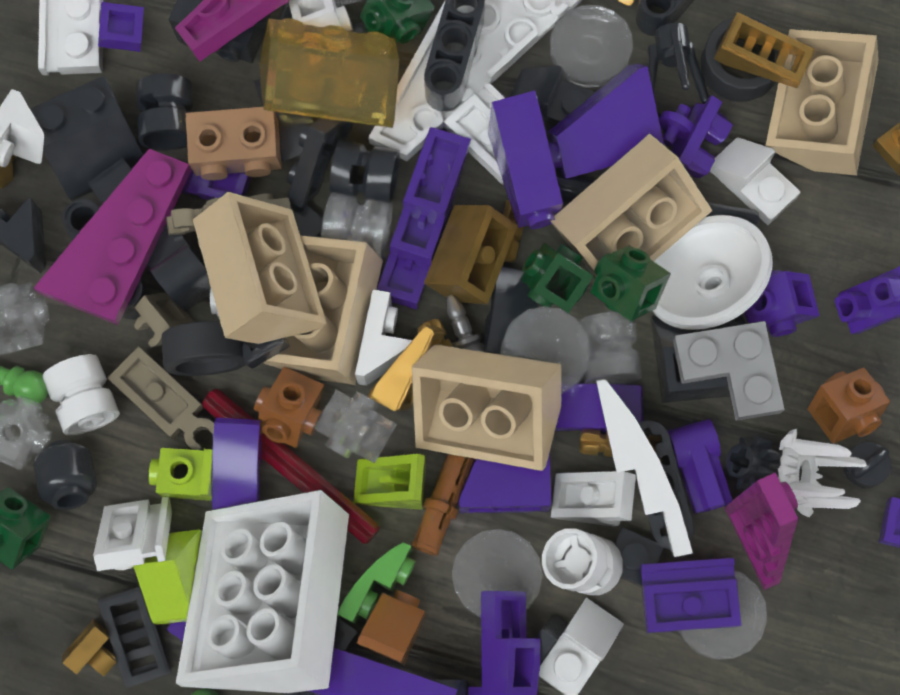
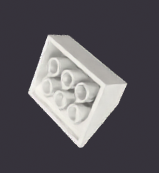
M322 490L206 511L176 684L181 687L294 693L329 688L349 514Z

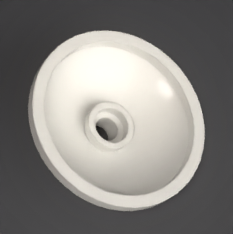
M716 215L702 219L654 261L670 272L671 275L658 306L653 310V313L666 324L687 330L716 327L744 313L761 296L772 272V253L763 233L752 223L734 216Z

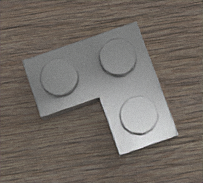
M765 321L676 335L674 337L673 344L681 383L727 377L736 421L780 414L785 410Z

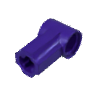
M705 419L667 430L677 467L680 469L693 513H705L731 503L733 500L719 460L721 456L720 443L711 420Z

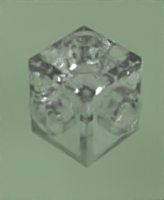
M31 282L22 285L10 283L0 286V355L42 345L45 322L50 321V313L45 298L43 296H36Z
M336 389L314 429L329 437L325 446L349 459L351 453L354 452L375 463L397 424L377 413L376 410L380 404L358 391L351 398Z
M18 396L16 401L10 398L2 401L0 404V461L18 470L29 465L34 453L39 454L45 449L52 435V430L46 428L51 417L41 412L43 406L38 402ZM14 424L19 427L20 435L16 433Z

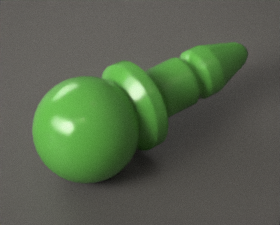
M0 366V385L3 386V391L6 395H15L17 400L25 405H37L46 399L48 390L42 373L34 370L25 371L20 366H15L11 370Z

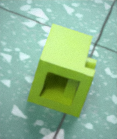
M161 448L160 458H152L150 462L149 484L156 486V493L161 497L212 501L213 450ZM180 464L187 465V475L182 479H175V467Z

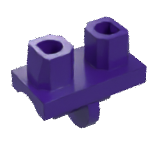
M713 95L707 99L705 104L696 103L691 109L687 105L680 104L676 112L663 111L659 116L660 128L665 131L663 135L664 144L671 147L670 151L679 158L688 174L697 179L706 176L715 162V157L700 147L704 138L716 146L727 138L733 126V123L718 112L722 101Z
M900 266L838 293L839 296L835 298V305L840 320L843 323H848L851 334H860L900 317Z

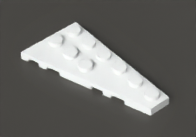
M485 0L484 25L463 98L454 110L447 112L437 111L427 103L424 87V72L445 4L444 1L369 135V143L374 146L400 150V158L408 161L423 147L430 127L442 130L445 119L473 94L476 95L481 91L484 84L487 82L492 84L582 0ZM465 5L457 8L462 13H469L475 10L473 7ZM451 43L445 48L450 51H460L464 46L459 43ZM440 81L434 85L439 90H448L454 86L448 81Z

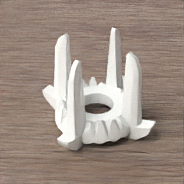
M797 429L790 430L780 442L779 450L783 451L780 458L781 465L778 469V478L781 483L787 482L793 490L798 503L797 510L802 515L810 517L813 514L812 508L850 509L856 507L860 503V499L840 496L845 494L844 489L821 486L816 480L822 478V475L816 472L819 470L818 466L865 467L867 466L866 462L857 457H850L852 453L840 445L796 439ZM800 466H801V467H802V475H801V480L799 481V470H800Z

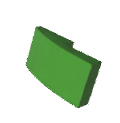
M402 542L380 557L354 584L341 604L337 615L355 625L360 616L368 619L379 597V594L373 591L376 584L392 592L397 583L403 586L406 584L416 563L415 560L410 558L413 552L412 547Z

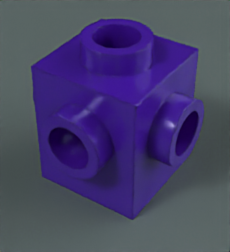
M781 270L772 271L768 284L761 296L744 312L747 321L750 324L765 321L767 332H770L771 337H781L796 332L797 324L819 317L809 274L789 271L782 272Z

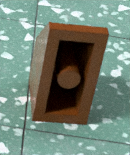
M395 590L393 597L382 593L358 638L357 644L405 665L426 616V612L418 608L421 600L398 590Z

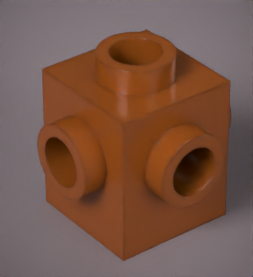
M283 367L271 388L264 386L256 400L254 410L259 412L258 420H261V433H264L266 437L274 442L286 443L297 448L304 434L312 436L319 424L323 412L319 410L324 384L287 367Z
M863 367L849 374H846L844 371L838 372L827 379L818 389L807 410L832 444L855 434H858L859 437H864L875 431L882 423L880 418L890 404V400L885 395L881 385L875 382Z

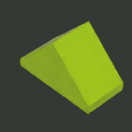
M410 454L357 460L353 503L366 506L423 510L426 476L425 455Z
M200 529L169 533L165 561L158 562L157 556L146 557L144 564L133 566L151 621L156 625L187 621L202 536Z

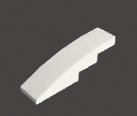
M596 380L616 472L635 469L645 515L663 511L670 547L674 557L693 553L679 504L658 456L635 417L607 380Z

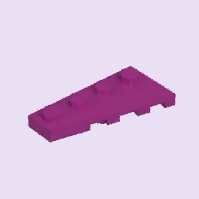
M203 0L175 29L200 62L290 0Z
M148 149L33 289L40 295L119 325L167 224L166 217L171 215V210L174 209L192 171L190 165Z
M776 472L757 480L724 508L763 590L781 582L798 521L794 511L798 508L795 494L787 482H780Z

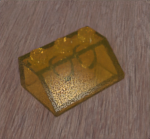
M290 18L282 20L268 19L259 63L263 109L393 128L400 61L395 38H390L379 32L364 34L346 31L344 28L335 25H327L325 27L306 25Z

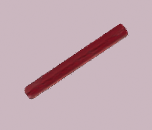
M213 389L202 401L203 408L214 418L255 420L219 389ZM261 433L262 458L303 493L322 490L349 514L347 531L360 542L367 544L374 538L380 529L377 522L283 443L274 442L266 437L264 433Z

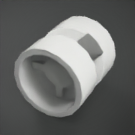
M86 354L68 358L53 365L43 373V380L51 400L60 402V406L55 412L65 435H79L94 431L109 424L119 416L120 412L111 390L102 388L107 379L96 355Z
M572 528L554 533L546 542L542 552V567L545 576L551 583L562 589L577 591L587 595H602L611 591L619 582L623 572V559L619 549L612 541Z

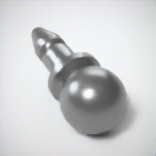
M450 294L447 297V312L449 319L452 320L455 335L459 338L458 341L452 343L453 347L484 352V344L480 343L481 333L475 335L471 333L472 328L468 318L465 316L466 311L454 295Z

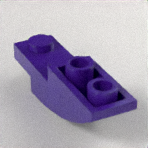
M481 591L482 687H468V695H537L541 639L527 638L526 592Z

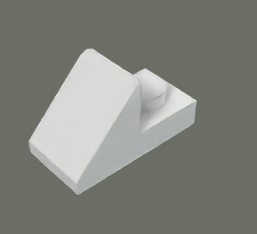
M11 89L0 106V166L5 168L12 155L40 164L42 162L44 145L43 131L21 93Z
M737 137L715 158L710 172L751 210L757 211L759 218L769 225L799 196L801 191L770 164L775 154L772 148Z
M372 291L355 372L357 383L367 386L384 375L412 341L386 336V333H394L398 315V308L392 307L390 292Z
M616 471L556 473L551 518L606 526H619L620 521H631L636 475L625 471L619 473Z
M586 597L540 665L539 677L564 695H578L599 662L605 658L624 623Z

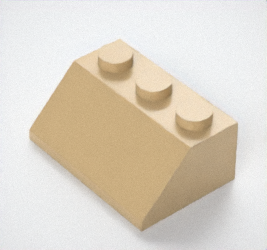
M790 29L789 37L814 48L815 51L798 88L778 83L766 147L772 148L776 154L812 171L857 176L879 61L877 35ZM788 54L783 67L791 70L796 56Z
M648 134L554 216L555 220L551 221V223L572 250L583 257L582 261L595 275V267L605 254L613 253L629 245L643 250L652 261H655L712 212V209L679 158L651 134Z
M227 192L193 219L225 338L260 344L318 330L327 325L293 210Z
M300 236L327 325L318 330L286 337L290 347L263 363L280 369L287 367L316 380L355 385V372L373 290H377L383 260L366 242Z
M434 344L412 366L416 448L539 471L544 470L561 409V364Z

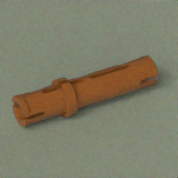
M447 454L431 497L425 498L422 507L425 509L411 547L438 557L450 521L456 520L459 510L456 509V506L470 473L474 458Z

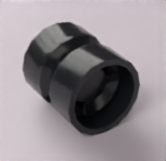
M168 73L152 74L138 80L136 84L137 107L142 112L137 118L139 143L146 148L167 151L186 148V113H189L193 108L191 81L184 76Z
M339 140L332 161L330 194L356 198L359 193H363L367 201L391 205L399 172L400 150L375 146L371 151H367L362 143ZM359 165L366 166L364 178L357 176Z

